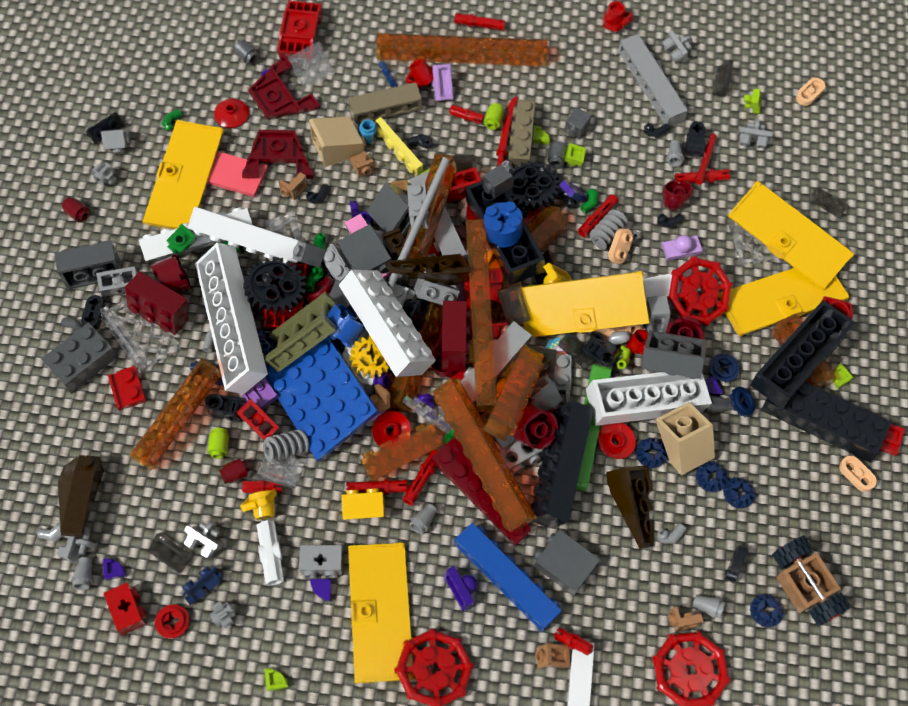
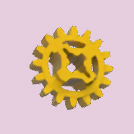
M370 335L368 340L361 337L360 342H355L354 347L351 348L349 359L353 361L352 368L357 367V374L362 371L364 372L363 377L370 374L371 378H374L376 373L381 377L382 371L388 372L389 365Z

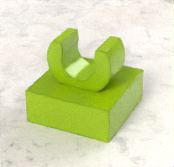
M753 89L752 95H744V107L752 108L753 114H758L761 111L762 96L760 89Z
M569 143L565 156V161L568 162L567 165L582 166L586 148Z

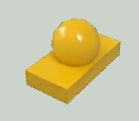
M547 263L544 266L547 275L544 278L543 284L572 280L567 271L551 263Z

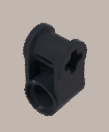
M697 121L693 122L689 127V132L686 136L685 155L703 157L705 151V126Z
M421 298L418 300L406 299L403 304V310L419 332L429 310L428 301Z
M596 331L591 332L590 339L582 346V350L587 355L593 357L606 367L613 365L620 357L619 348ZM606 352L610 353L612 355V358H609Z
M210 394L207 396L205 404L211 416L239 422L241 417L236 411L245 404V401L237 397ZM213 403H219V404H220V405H219L218 407H216V408H212V407H211V405H212Z

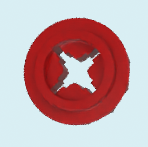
M172 604L163 607L155 618L157 632L167 639H176L184 634L187 627H189V615L179 605ZM171 614L175 620H178L175 623L174 629L171 625H166L167 622H170Z

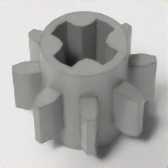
M108 163L97 164L92 169L95 172L93 178L101 185L105 183L107 185L111 184L116 179L113 176L115 170Z
M219 601L211 606L213 612L209 615L217 628L223 625L226 629L234 623L231 618L236 615L228 602L222 605Z

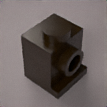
M400 228L382 234L383 245L392 261L398 260L406 242Z

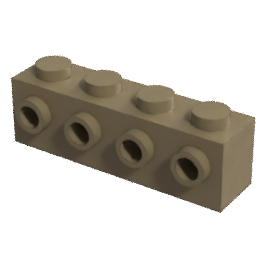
M416 82L348 98L350 112L356 124H361L366 119L374 121L380 117L387 118L422 109V98Z
M518 100L517 107H513V117H516V121H512L511 131L514 132V135L510 137V146H513V150H509L508 161H512L511 165L513 168L514 165L521 167V162L528 165V161H530L535 101Z

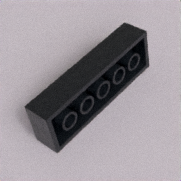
M484 181L465 187L466 201L485 236L484 215L486 208L497 203L509 201L514 203L508 191L494 198L490 193H486L483 188ZM524 220L523 234L516 244L510 247H498L497 244L493 242L491 244L487 240L509 285L545 272V259Z
M823 300L756 373L750 386L781 409H784L848 336L856 322Z
M808 382L784 409H781L768 398H766L761 408V411L870 463L878 455L892 423Z
M572 400L552 412L557 419L558 430L555 429L554 436L556 437L547 448L543 449L542 452L543 461L538 469L539 478L533 490V502L529 507V521L547 528L569 522L593 408Z

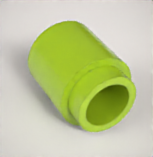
M493 103L488 107L483 121L488 129L496 130L500 128L504 116L503 106Z
M213 428L209 434L207 453L212 458L221 459L228 454L229 435L226 429Z

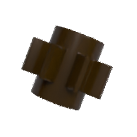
M491 300L488 303H483L479 314L483 315V321L494 324L496 321L500 322L504 310L501 309L499 302Z

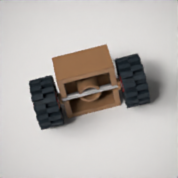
M803 535L785 544L772 554L781 569L793 563L795 564L782 571L776 578L799 614L821 603L809 611L817 626H821L837 618L850 609L851 606L842 592L834 595L841 588L818 553L802 560V558L813 552L812 546Z

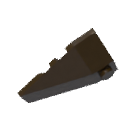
M461 254L385 261L386 267L391 273L450 285L466 282L470 272V267Z
M79 455L63 466L58 480L61 536H83L104 473L100 456Z
M648 465L624 467L606 472L610 493L639 549L653 547V522L649 518V511L652 510V503L649 502V492H652V484Z

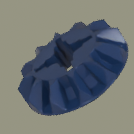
M257 330L262 353L267 355L277 347V343L265 330Z
M721 353L712 357L708 370L711 372V377L714 376L717 382L724 381L727 383L728 381H733L738 376L740 367L733 356ZM721 365H722L723 367L729 366V367L727 368L726 372H725L724 370H723V371H719V369L721 368Z
M736 387L731 390L732 394L729 397L732 400L730 404L734 406L733 411H737L739 416H751L755 410V402L751 393L744 387Z
M649 437L644 440L642 439L638 444L636 457L643 466L648 465V468H657L665 463L667 452L664 444L658 438L653 439ZM650 446L653 448V451H657L654 458L651 456V453H647L650 450Z
M715 461L706 462L698 467L696 481L703 490L718 492L725 487L728 481L727 471L724 470L722 465L715 463ZM716 471L717 473H716L715 478H716L717 480H715V479L713 478L712 480H709V482H708V481H707V480H708V477H709L708 472H709L710 474H712L713 472Z
M743 477L732 478L727 481L723 489L725 500L735 508L749 507L756 497L755 487ZM741 486L742 492H744L745 494H742V496L739 498L738 492H735V490H738V488Z
M762 593L752 600L750 613L757 624L763 627H774L780 623L784 616V606L772 594ZM765 604L768 608H774V610L770 612V616L767 612H760L763 608H765Z

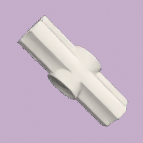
M262 521L257 524L260 544L258 550L261 564H263L266 585H278L284 582L281 565L282 553L280 543L277 541L276 526L274 521Z

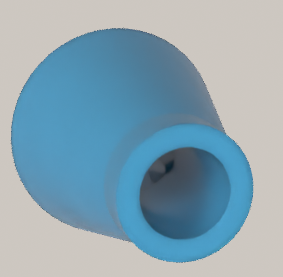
M366 119L360 124L359 130L365 143L371 144L374 142L377 126L372 120Z

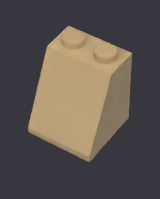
M350 116L314 118L309 120L312 142L324 167L348 160L350 157L364 152L365 140L363 136H359L358 126L356 122L353 123Z
M690 402L656 419L670 464L681 475L715 458L713 424Z

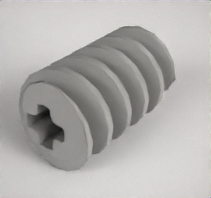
M610 210L599 224L590 231L592 242L598 248L605 250L607 245L611 244V240L614 239L617 230L624 229V225H628L626 216L618 210Z
M300 429L294 432L290 431L274 435L273 437H266L263 443L264 455L268 462H273L274 459L278 461L281 457L283 459H286L288 456L294 457L295 454L301 455L302 451L307 453L309 448L308 439Z

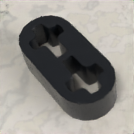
M92 295L87 299L81 318L83 326L88 323L87 321H91L93 316L95 322H91L90 325L95 330L100 327L105 310V303L102 297ZM96 302H98L99 305H96L94 310L92 304L94 305L96 304Z
M738 544L724 575L725 580L731 583L736 581L748 553V548Z

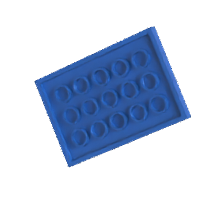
M329 336L279 372L269 364H266L268 373L265 376L278 394L279 402L296 429H300L305 433L309 443V450L316 461L320 462L380 413Z

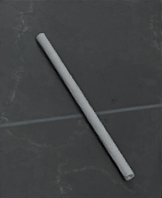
M442 158L398 260L407 259L450 159ZM391 274L387 285L392 290L400 274Z

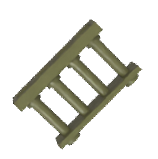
M324 292L269 333V336L277 342V347L265 355V361L279 372L336 331V325L327 318V315L335 303L338 305V303Z

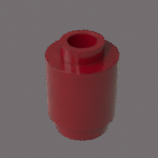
M68 197L63 201L62 209L64 213L75 221L83 222L89 217V208L76 198Z
M241 458L229 462L219 469L225 484L229 482L232 484L247 477V472L250 471L246 460L242 461Z

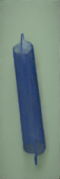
M383 66L381 70L384 76H388L386 78L388 83L391 82L393 87L395 85L397 87L398 85L391 72H387Z

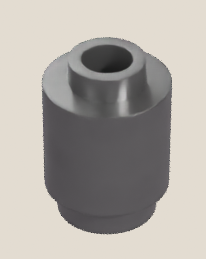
M246 40L238 41L234 45V53L244 63L249 65L256 63L259 58L257 50Z
M555 141L549 145L548 163L552 168H561L565 163L567 146L563 142Z

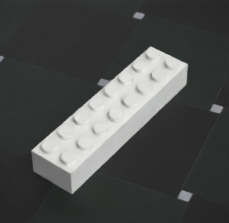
M217 242L195 265L225 391L245 394L268 373L251 306L247 301L248 296L244 295V279L236 248Z

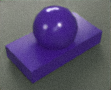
M455 566L447 569L444 579L460 608L465 612L474 604L471 594L477 589V580L469 574L460 577Z

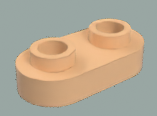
M820 78L810 79L798 91L796 101L803 106L813 103L823 93L825 89L824 81Z
M621 228L615 233L608 253L611 263L622 264L625 262L633 241L631 230Z
M847 456L840 462L839 468L841 473L858 490L868 492L875 487L877 482L875 475L858 458ZM861 480H864L867 485L862 484Z

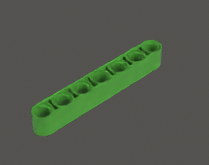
M593 364L588 386L592 380L610 378L612 368ZM586 393L584 405L590 407ZM593 416L576 490L586 492L588 488L600 425L595 426Z

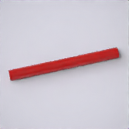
M711 134L695 181L698 185L703 183L716 142V134Z

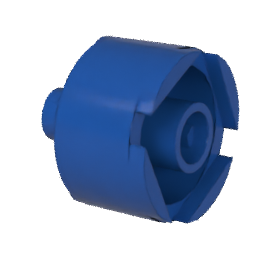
M511 201L487 207L484 215L486 239L491 244L492 242L497 244L498 247H510L516 244L523 234V217L520 209Z
M335 303L327 315V318L336 325V331L330 334L329 337L334 340L336 338L340 339L348 348L355 344L365 330V327L355 315L356 312L340 303L338 305Z

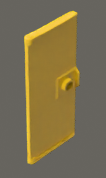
M176 120L164 159L160 163L157 172V180L142 221L143 224L174 230L178 229L181 223L190 222L194 207H200L224 133L223 128Z
M759 181L754 183L752 188L727 216L766 245L771 253L780 259H784L823 290L846 262L854 256L852 251Z
M792 268L732 288L728 305L730 309L725 314L738 336H742L783 321L789 322L800 318L802 315L812 312L820 304L824 296L844 301L848 300L849 295L837 276L823 290L796 268ZM723 292L718 293L717 300L720 302L722 300Z
M637 271L517 287L516 292L520 303L524 329L532 337L648 324L650 321L644 287V273Z
M405 543L348 546L355 684L400 681L398 675L394 673V668L397 667L404 646L403 642L406 639H411ZM411 653L406 664V666L410 667L413 666V658ZM412 673L407 674L410 682L415 680Z

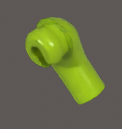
M622 345L619 349L622 357L617 362L619 369L626 368L631 355L630 348Z

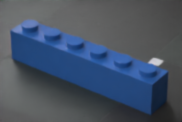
M471 523L455 538L454 545L543 633L560 615L559 603L553 598L549 599L544 594L545 590L538 583L534 584L529 579L530 575L524 569H519L515 565V560L509 554L505 555L495 540H490L485 536L486 532L481 526H475Z

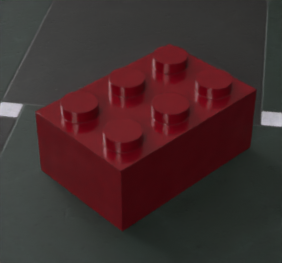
M139 271L125 286L128 309L132 313L144 317L147 322L158 325L164 332L176 335L188 321L187 298Z
M443 301L441 371L465 372V364H469L470 309H466L467 301Z

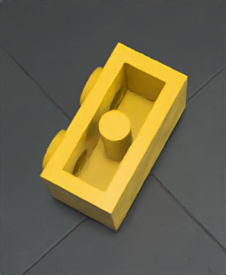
M379 488L367 489V493L359 494V490H346L347 494L342 495L343 520L385 517L384 492H379Z

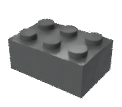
M112 240L101 241L93 245H83L74 249H64L54 253L57 273L67 290L98 284L96 273L122 269L120 257Z
M88 322L41 359L53 375L72 394L114 361L117 355L107 341Z
M649 330L641 369H646L649 372H663L672 376H686L689 379H701L708 340Z

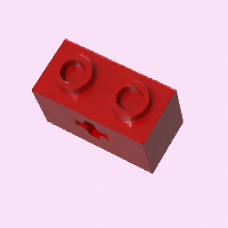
M476 167L442 177L441 189L447 203L465 198V187L481 182Z
M251 398L236 411L263 440L266 437H270L279 428Z
M126 582L103 593L117 632L122 636L146 625L144 618L147 617L144 607L138 604L137 599L140 596L136 587H131ZM128 604V605H129V606H128V611L125 612V611H124V610L126 609L125 605Z

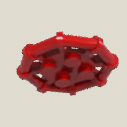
M692 256L690 260L676 270H672L667 299L671 301L680 317H691L700 324L709 326L712 321L729 311L728 305L733 282L729 281L720 266V262ZM698 266L709 269L707 273L700 272ZM691 268L692 273L685 277L683 273ZM714 273L717 274L722 284L718 285L717 279L713 278ZM679 281H680V282H681L680 293H677L678 283H679ZM701 287L703 294L698 296L699 293L696 292V289ZM719 289H723L721 302L717 300ZM678 298H681L682 300H684V301L686 302V304H685V305H686V308H685V309H684V307L682 306V304L680 303V301L678 300ZM715 306L717 309L708 315L707 309ZM692 309L700 311V316L691 314Z
M429 628V631L410 640L406 639L403 642L404 646L397 667L394 668V673L398 675L407 694L406 698L409 701L412 699L429 706H444L460 697H465L472 669H474V663L470 661L461 643L462 639L438 632L434 628ZM429 640V647H425L421 651L416 648L417 645ZM435 640L449 644L450 647L446 650L435 646ZM454 650H456L462 664H456L455 658L451 654ZM410 653L416 656L412 667L406 666ZM437 664L440 672L436 671L435 674H432L431 669L428 668L429 665ZM456 671H463L458 685L453 682ZM412 673L415 677L417 685L414 688L407 674ZM447 687L452 689V692L440 697L439 691ZM420 688L433 692V697L419 693Z
M698 630L694 633L675 635L671 633L667 635V640L656 655L652 656L651 660L654 663L658 686L656 689L658 692L661 691L679 706H715V702L727 684L731 683L724 654L726 653L725 650L719 648ZM693 641L692 648L681 649L679 645L682 642ZM702 644L713 654L708 657L698 649L699 645ZM673 648L676 653L669 661L664 657ZM717 659L720 675L713 673L714 666L711 661ZM686 665H693L696 674L688 675ZM663 666H667L670 671V679L666 681ZM711 680L718 682L711 693L706 690ZM674 684L683 692L682 697L669 686ZM701 692L703 698L689 699V693Z

